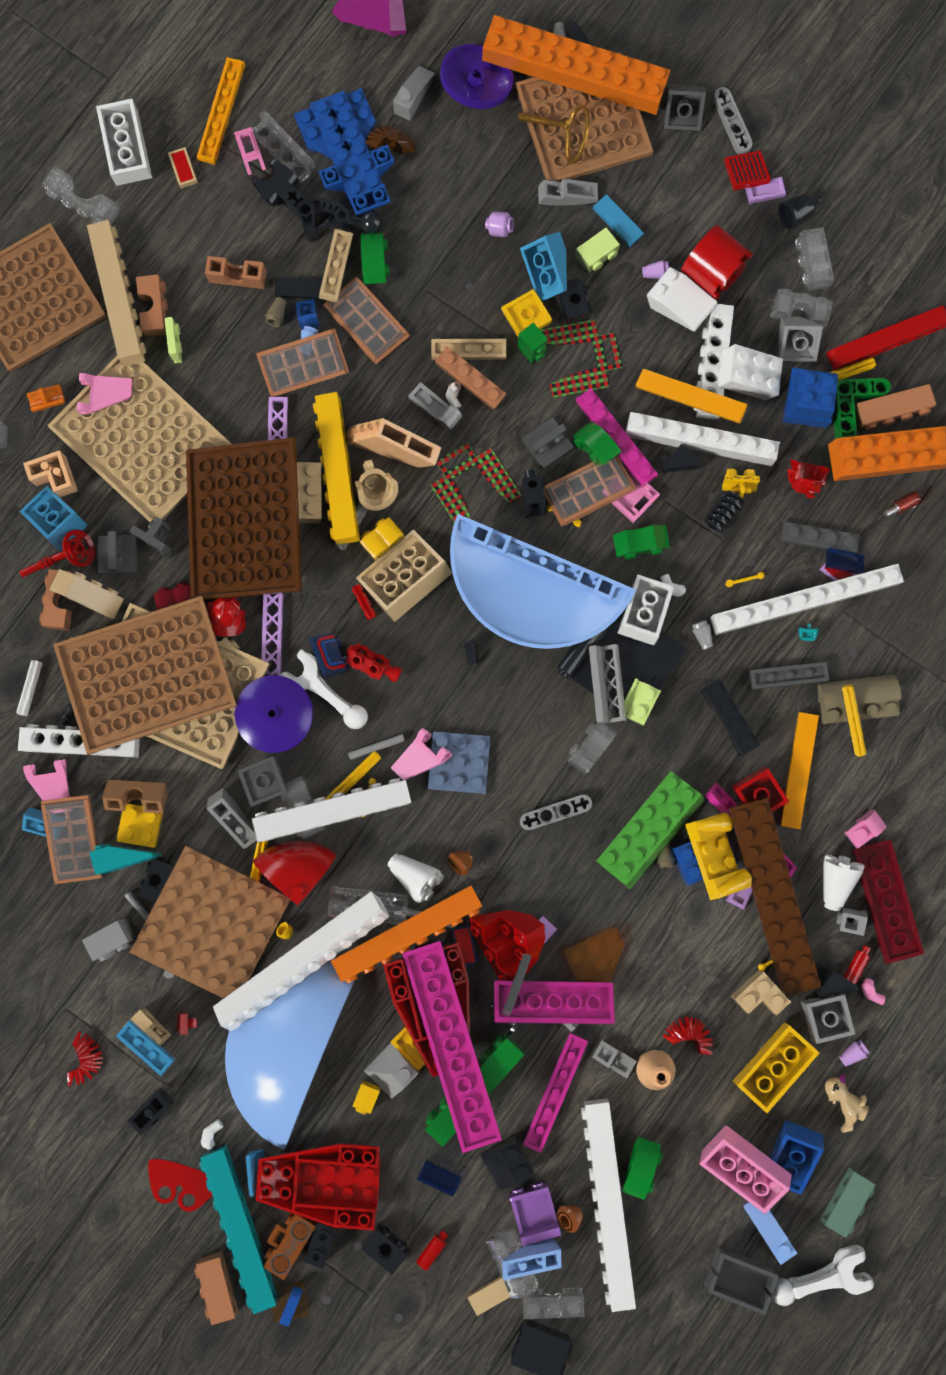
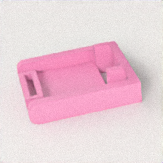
M625 466L624 468L635 485L636 490L612 502V504L634 523L654 503L660 494L649 484L642 487ZM617 477L613 478L608 484L612 494L623 489ZM603 489V490L601 491V494H602L604 497H607L608 494H607L606 490ZM645 496L649 501L638 512L634 506Z

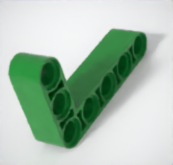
M846 379L837 383L833 413L835 439L857 436L854 401H868L885 396L891 389V384L887 379ZM876 386L881 387L883 392H879ZM858 387L863 388L864 393L859 392ZM839 388H843L846 394H842ZM840 406H844L847 412H843ZM841 424L847 425L848 431L844 430Z

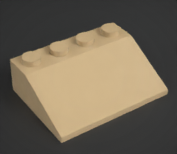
M412 530L358 575L356 579L395 622L449 577L452 572L446 562Z

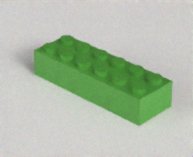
M670 771L597 859V862L628 889H631L704 801L702 794Z

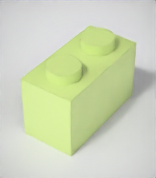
M605 228L576 248L575 257L588 273L593 270L597 271L605 261H610L618 255L620 244L610 231Z

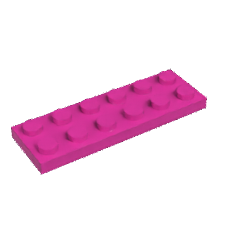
M513 981L494 982V1022L615 1023L613 983L523 981L510 1016H507L502 1011Z

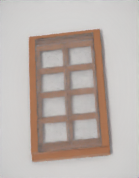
M357 277L340 290L338 302L327 301L323 304L328 313L376 365L410 337L400 323Z
M335 328L256 353L271 397L349 373Z
M617 455L604 465L598 466L592 462L543 487L544 496L561 527L636 490L635 485Z
M89 794L42 800L41 809L55 884L102 878V874L95 875L89 852L95 850V846H98Z

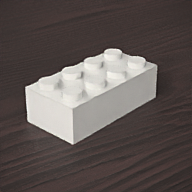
M133 99L96 106L110 175L116 186L152 178L139 113Z

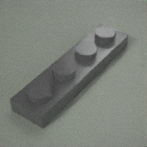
M784 522L780 542L856 554L860 535Z
M827 662L749 671L751 690L829 681Z

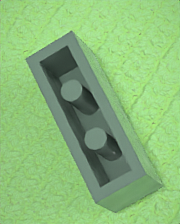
M849 1167L820 1220L825 1226L847 1238L848 1234L853 1232L858 1216L863 1214L867 1199L873 1196L875 1184Z

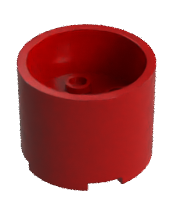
M716 225L700 240L681 268V272L713 299L717 300L721 296L719 293L728 290L745 269V261L747 259L750 260L753 253L722 227Z

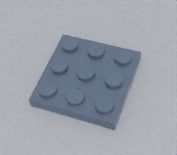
M433 732L431 750L437 755L439 750L444 747L453 755L443 764L430 769L428 789L486 794L490 736Z

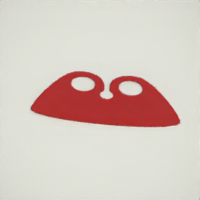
M161 1159L149 1160V1181L152 1194L157 1202L167 1204L173 1201L178 1185L182 1186L183 1190L179 1193L177 1202L179 1207L187 1212L195 1211L213 1195L212 1191L209 1192L206 1185V1173L172 1161ZM163 1186H167L171 1190V1195L168 1199H162L159 1196V1189ZM186 1194H191L195 1198V1203L191 1207L184 1206L182 1202Z

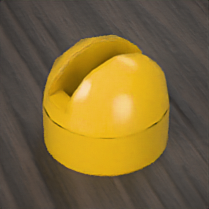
M286 922L281 923L276 931L277 936L282 939H290L294 933L293 927Z

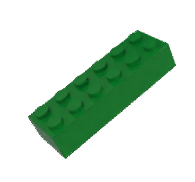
M506 1032L503 1036L499 1034L492 1042L493 1047L490 1050L486 1049L479 1057L478 1064L488 1095L524 1056L523 1048L508 1036ZM445 1096L439 1102V1108L437 1110L432 1109L425 1121V1131L442 1147L456 1133Z

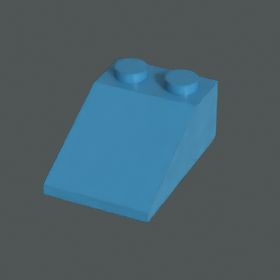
M560 232L546 235L520 248L534 291L541 302L567 291L566 248Z
M48 486L19 511L59 551L63 549V539L69 531L83 530L87 526ZM76 535L70 536L67 541H69L72 538H75Z

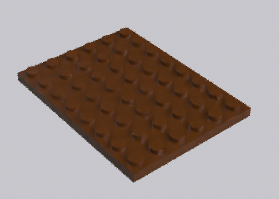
M292 437L186 450L191 599L202 596L204 600L302 592L296 439Z

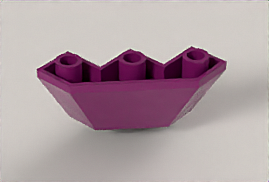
M338 0L332 10V14L344 23L362 26L365 29L376 30L393 37H397L398 34H406L403 0Z

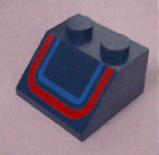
M330 633L309 638L321 672L326 679L348 671L346 654L342 655L340 648L343 646L339 636L335 638L334 634Z

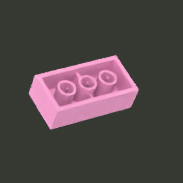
M727 1125L702 1150L699 1164L764 1214L790 1190L791 1174Z

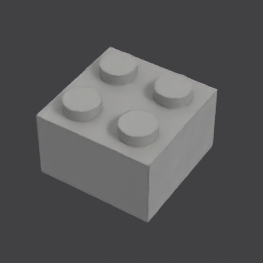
M128 918L117 920L88 936L82 942L92 961L100 960L102 962L117 955L116 951H124L133 946V941L137 939V935Z
M844 994L824 998L816 997L801 1001L811 1041L819 1044L855 1035Z

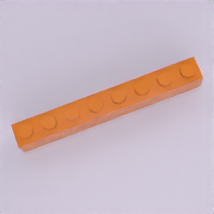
M469 886L331 960V963L340 981H346L348 984L358 979V973L364 971L367 974L376 969L375 964L379 962L385 964L393 960L392 955L397 952L400 955L411 950L410 945L417 943L419 946L428 941L427 936L433 933L437 936L445 932L444 927L451 924L454 927L463 922L462 917L466 915L472 917L480 913L479 908L482 905L472 886Z

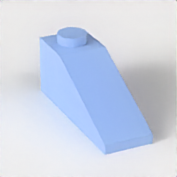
M749 1201L743 1204L744 1209L780 1265L797 1254L770 1210L764 1214Z
M554 1238L525 1245L502 1259L504 1281L562 1268L561 1248Z

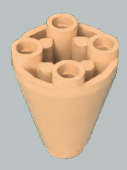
M654 1049L640 1055L636 1072L638 1079L645 1087L651 1090H661L672 1083L675 1078L676 1068L669 1054Z

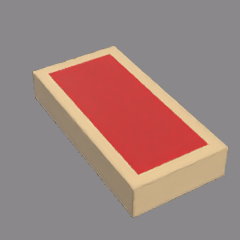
M186 147L169 152L168 154L180 189L197 184L198 182Z

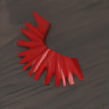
M685 1017L684 1025L679 1018L678 1026L675 1022H672L673 1026L669 1024V1028L665 1029L669 1035H662L673 1045L681 1041L693 1040L696 1042L695 1045L699 1054L713 1055V1052L705 1048L713 1046L712 1043H709L713 1041L712 1038H704L710 1031L702 1032L705 1024L701 1025L700 1020L697 1023V1018L693 1021L692 1017L690 1019Z
M81 1031L78 1032L72 1043L77 1052L80 1065L79 1068L77 1067L67 1073L68 1086H71L74 1077L77 1086L80 1085V1080L84 1084V1073L91 1080L93 1077L89 1070L98 1073L96 1069H100L101 1066L97 1064H102L101 1061H96L103 1059V1056H99L102 1054V1051L91 1053L99 1047V1044L91 1046L95 1039L89 1041L92 1036L86 1039L87 1033L80 1039Z

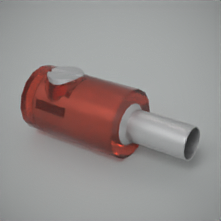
M913 491L894 501L893 507L884 511V515L888 517L896 512L902 514L919 505L921 499L917 492Z

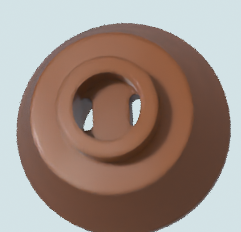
M463 850L450 853L448 862L454 872L458 875H466L473 860L471 854Z
M564 1205L558 1209L557 1220L563 1230L574 1233L583 1221V1214L581 1209L575 1205Z

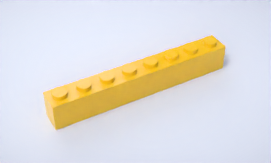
M337 392L315 396L316 403H313L314 413L318 416L315 424L317 432H320V438H318L319 449H322L323 456H320L322 468H325L323 482L324 485H327L328 492H325L326 502L330 505V510H327L329 521H332L333 527L330 528L331 539H334L338 545L360 541L341 399Z

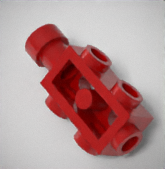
M356 643L354 646L351 644L346 652V655H348L346 663L354 669L365 672L371 678L380 680L383 675L389 677V680L396 683L403 669L397 666H391L389 664L390 660L386 659L384 655L369 650L365 645Z

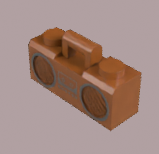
M290 1213L285 1222L288 1225L287 1227L277 1223L267 1239V1242L274 1249L269 1248L263 1258L266 1260L264 1268L284 1280L317 1225L316 1221ZM281 1232L284 1233L285 1236L282 1241L278 1242V1236Z

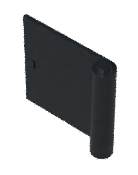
M623 611L605 630L590 639L572 645L557 666L559 669L558 674L565 679L571 678L594 694L589 646L597 645L602 647L618 644L625 701L635 679L659 690L688 648L663 631H660L655 645L618 634L624 614ZM613 650L605 651V659L610 662L613 658ZM612 668L607 672V677L611 681L615 677V670ZM614 687L609 691V696L613 700L617 696V689ZM614 706L613 708L619 712V708Z

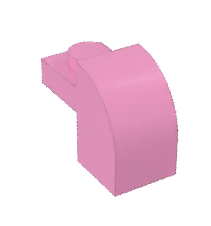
M870 810L857 819L856 824L844 833L853 845L859 848L873 837L881 834L887 825L875 810Z

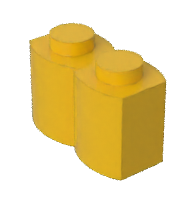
M389 517L379 520L374 530H368L361 536V545L375 561L404 538L402 531Z

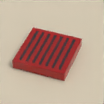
M761 150L725 157L724 163L734 191L770 184L771 179Z

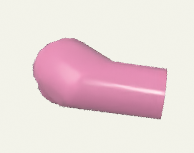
M864 979L861 985L864 997L883 1005L886 996L876 993L872 979Z

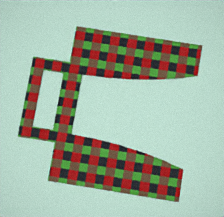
M595 319L540 330L548 339L547 344L551 345L578 344L593 341L598 368L575 373L551 383L550 388L553 398L586 392L590 388L592 390L608 388L606 371L622 368L615 332L598 335ZM601 340H611L615 364L606 365Z
M468 443L436 462L444 477L430 485L454 523L457 514L469 519L471 517L452 479L474 465L479 468L487 481L509 503L522 496L492 448L476 456ZM466 450L470 458L447 471L444 463Z

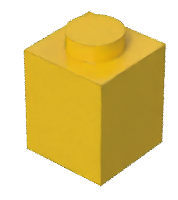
M363 1080L353 1103V1107L356 1108L355 1110L361 1114H371L381 1088Z

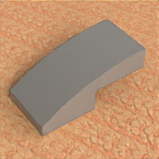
M603 1040L592 1057L625 1078L629 1077L637 1063V1060Z

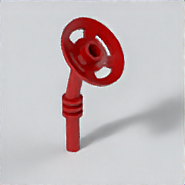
M77 529L71 530L64 536L63 551L52 556L47 555V558L39 559V562L20 570L19 573L23 578L42 568L45 570L46 567L49 568L50 565L53 566L55 562L67 558L70 563L77 567H86L95 558L94 542L86 532ZM76 535L75 538H72L69 541H67L70 536ZM82 539H84V541L86 542L88 550H85V547L81 542ZM85 557H88V558L86 559V561H84V562H82V563H79V560H82V559H84Z

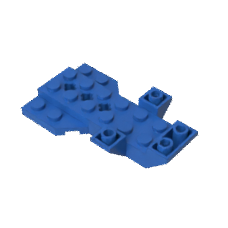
M362 88L347 94L344 91L312 102L310 103V108L294 114L307 149L314 153L316 151L331 159L334 166L318 171L326 190L345 192L356 216L391 203L380 177L394 164V159L388 145L370 152L368 150L366 140H368V135H370L376 123Z

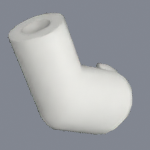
M454 381L448 386L445 396L450 405L459 409L461 404L457 396L461 389V384Z
M669 574L660 577L662 583L674 586L672 596L680 597L685 594V586L672 583Z
M219 1119L203 1130L201 1145L207 1150L214 1147V1134L223 1128V1124Z

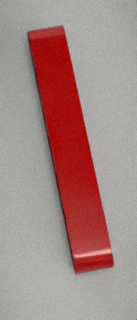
M944 305L828 351L826 356L833 371L946 328V308Z

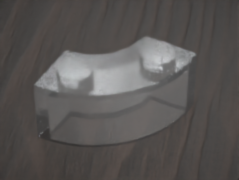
M591 723L585 731L587 735L579 746L575 744L569 751L571 756L567 761L584 775L589 772L618 734L607 724L596 723L594 725Z

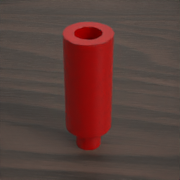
M864 945L861 951L857 950L843 976L855 985L870 959L868 954L871 949Z
M444 1230L439 1235H434L416 1260V1263L422 1269L428 1271L447 1244L445 1240L449 1235Z

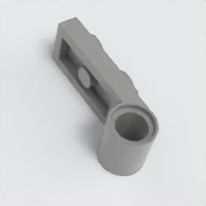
M421 382L408 396L411 401L449 431L462 418V414L458 409L445 403Z

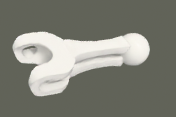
M301 649L297 657L304 664L303 674L296 677L289 672H282L280 676L294 680L305 690L308 689L327 700L343 715V720L349 728H362L368 720L365 708L360 705H352L335 693L322 678L321 669L316 657L308 651Z
M859 1245L841 1248L835 1254L833 1262L820 1270L800 1277H791L789 1280L778 1278L774 1293H770L773 1301L778 1305L788 1306L794 1302L795 1298L800 1299L808 1294L832 1288H844L849 1293L855 1295L870 1291L874 1287L872 1277L865 1272L853 1273L855 1266L865 1261L864 1248Z

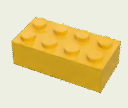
M784 1022L733 1082L760 1108L768 1113L819 1055V1052L790 1025Z

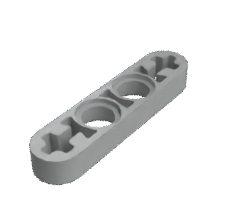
M720 87L715 91L713 102L735 152L739 155L749 153L753 144L731 92L725 87ZM719 95L725 97V100L723 101L722 98H719ZM731 110L734 116L727 117L724 111ZM733 126L740 127L741 132L734 133L731 128ZM741 141L743 145L747 144L746 148H744L743 146L740 147Z
M579 795L525 813L520 817V825L525 830H532L587 812L592 807V800L587 795ZM580 798H583L584 801L588 800L586 809L580 806L576 808L578 812L574 813V807L570 801L574 800V804L580 803ZM562 804L569 805V814L562 815L559 808ZM544 810H549L552 813L551 820L544 821L541 818V813ZM538 812V819L541 824L537 825V821L532 822L531 827L523 824L526 816L531 819L535 817L534 813Z

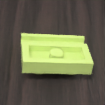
M172 317L165 318L168 353L174 363H182L179 324L175 323Z
M635 679L624 701L626 718L644 726L661 691Z

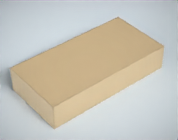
M503 1275L468 1294L467 1298L478 1316L510 1298L512 1292L506 1281L503 1280Z

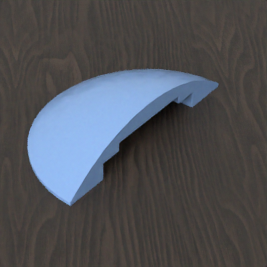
M457 514L450 546L451 567L457 589L473 615L489 630L508 641L523 646L544 649L561 648L583 642L611 625L625 610L636 589Z
M331 960L323 964L317 971L305 977L302 982L294 985L287 993L276 998L269 1006L261 1009L254 1017L243 1022L239 1028L228 1033L225 1066L228 1085L236 1106L244 1119L261 1137L282 1150H285L307 1092L354 984V981L348 984L346 981H340Z

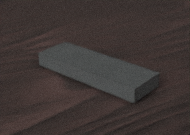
M528 954L523 955L502 1011L504 1015L510 1016L532 957Z

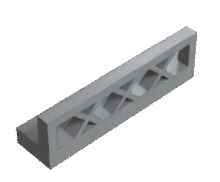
M618 644L602 647L597 645L589 646L597 723L608 724L626 721ZM613 650V658L610 662L605 659V651ZM610 668L615 670V677L612 681L607 677V672ZM612 687L617 689V696L614 700L609 696V691ZM614 706L619 708L620 717L612 718L611 710Z

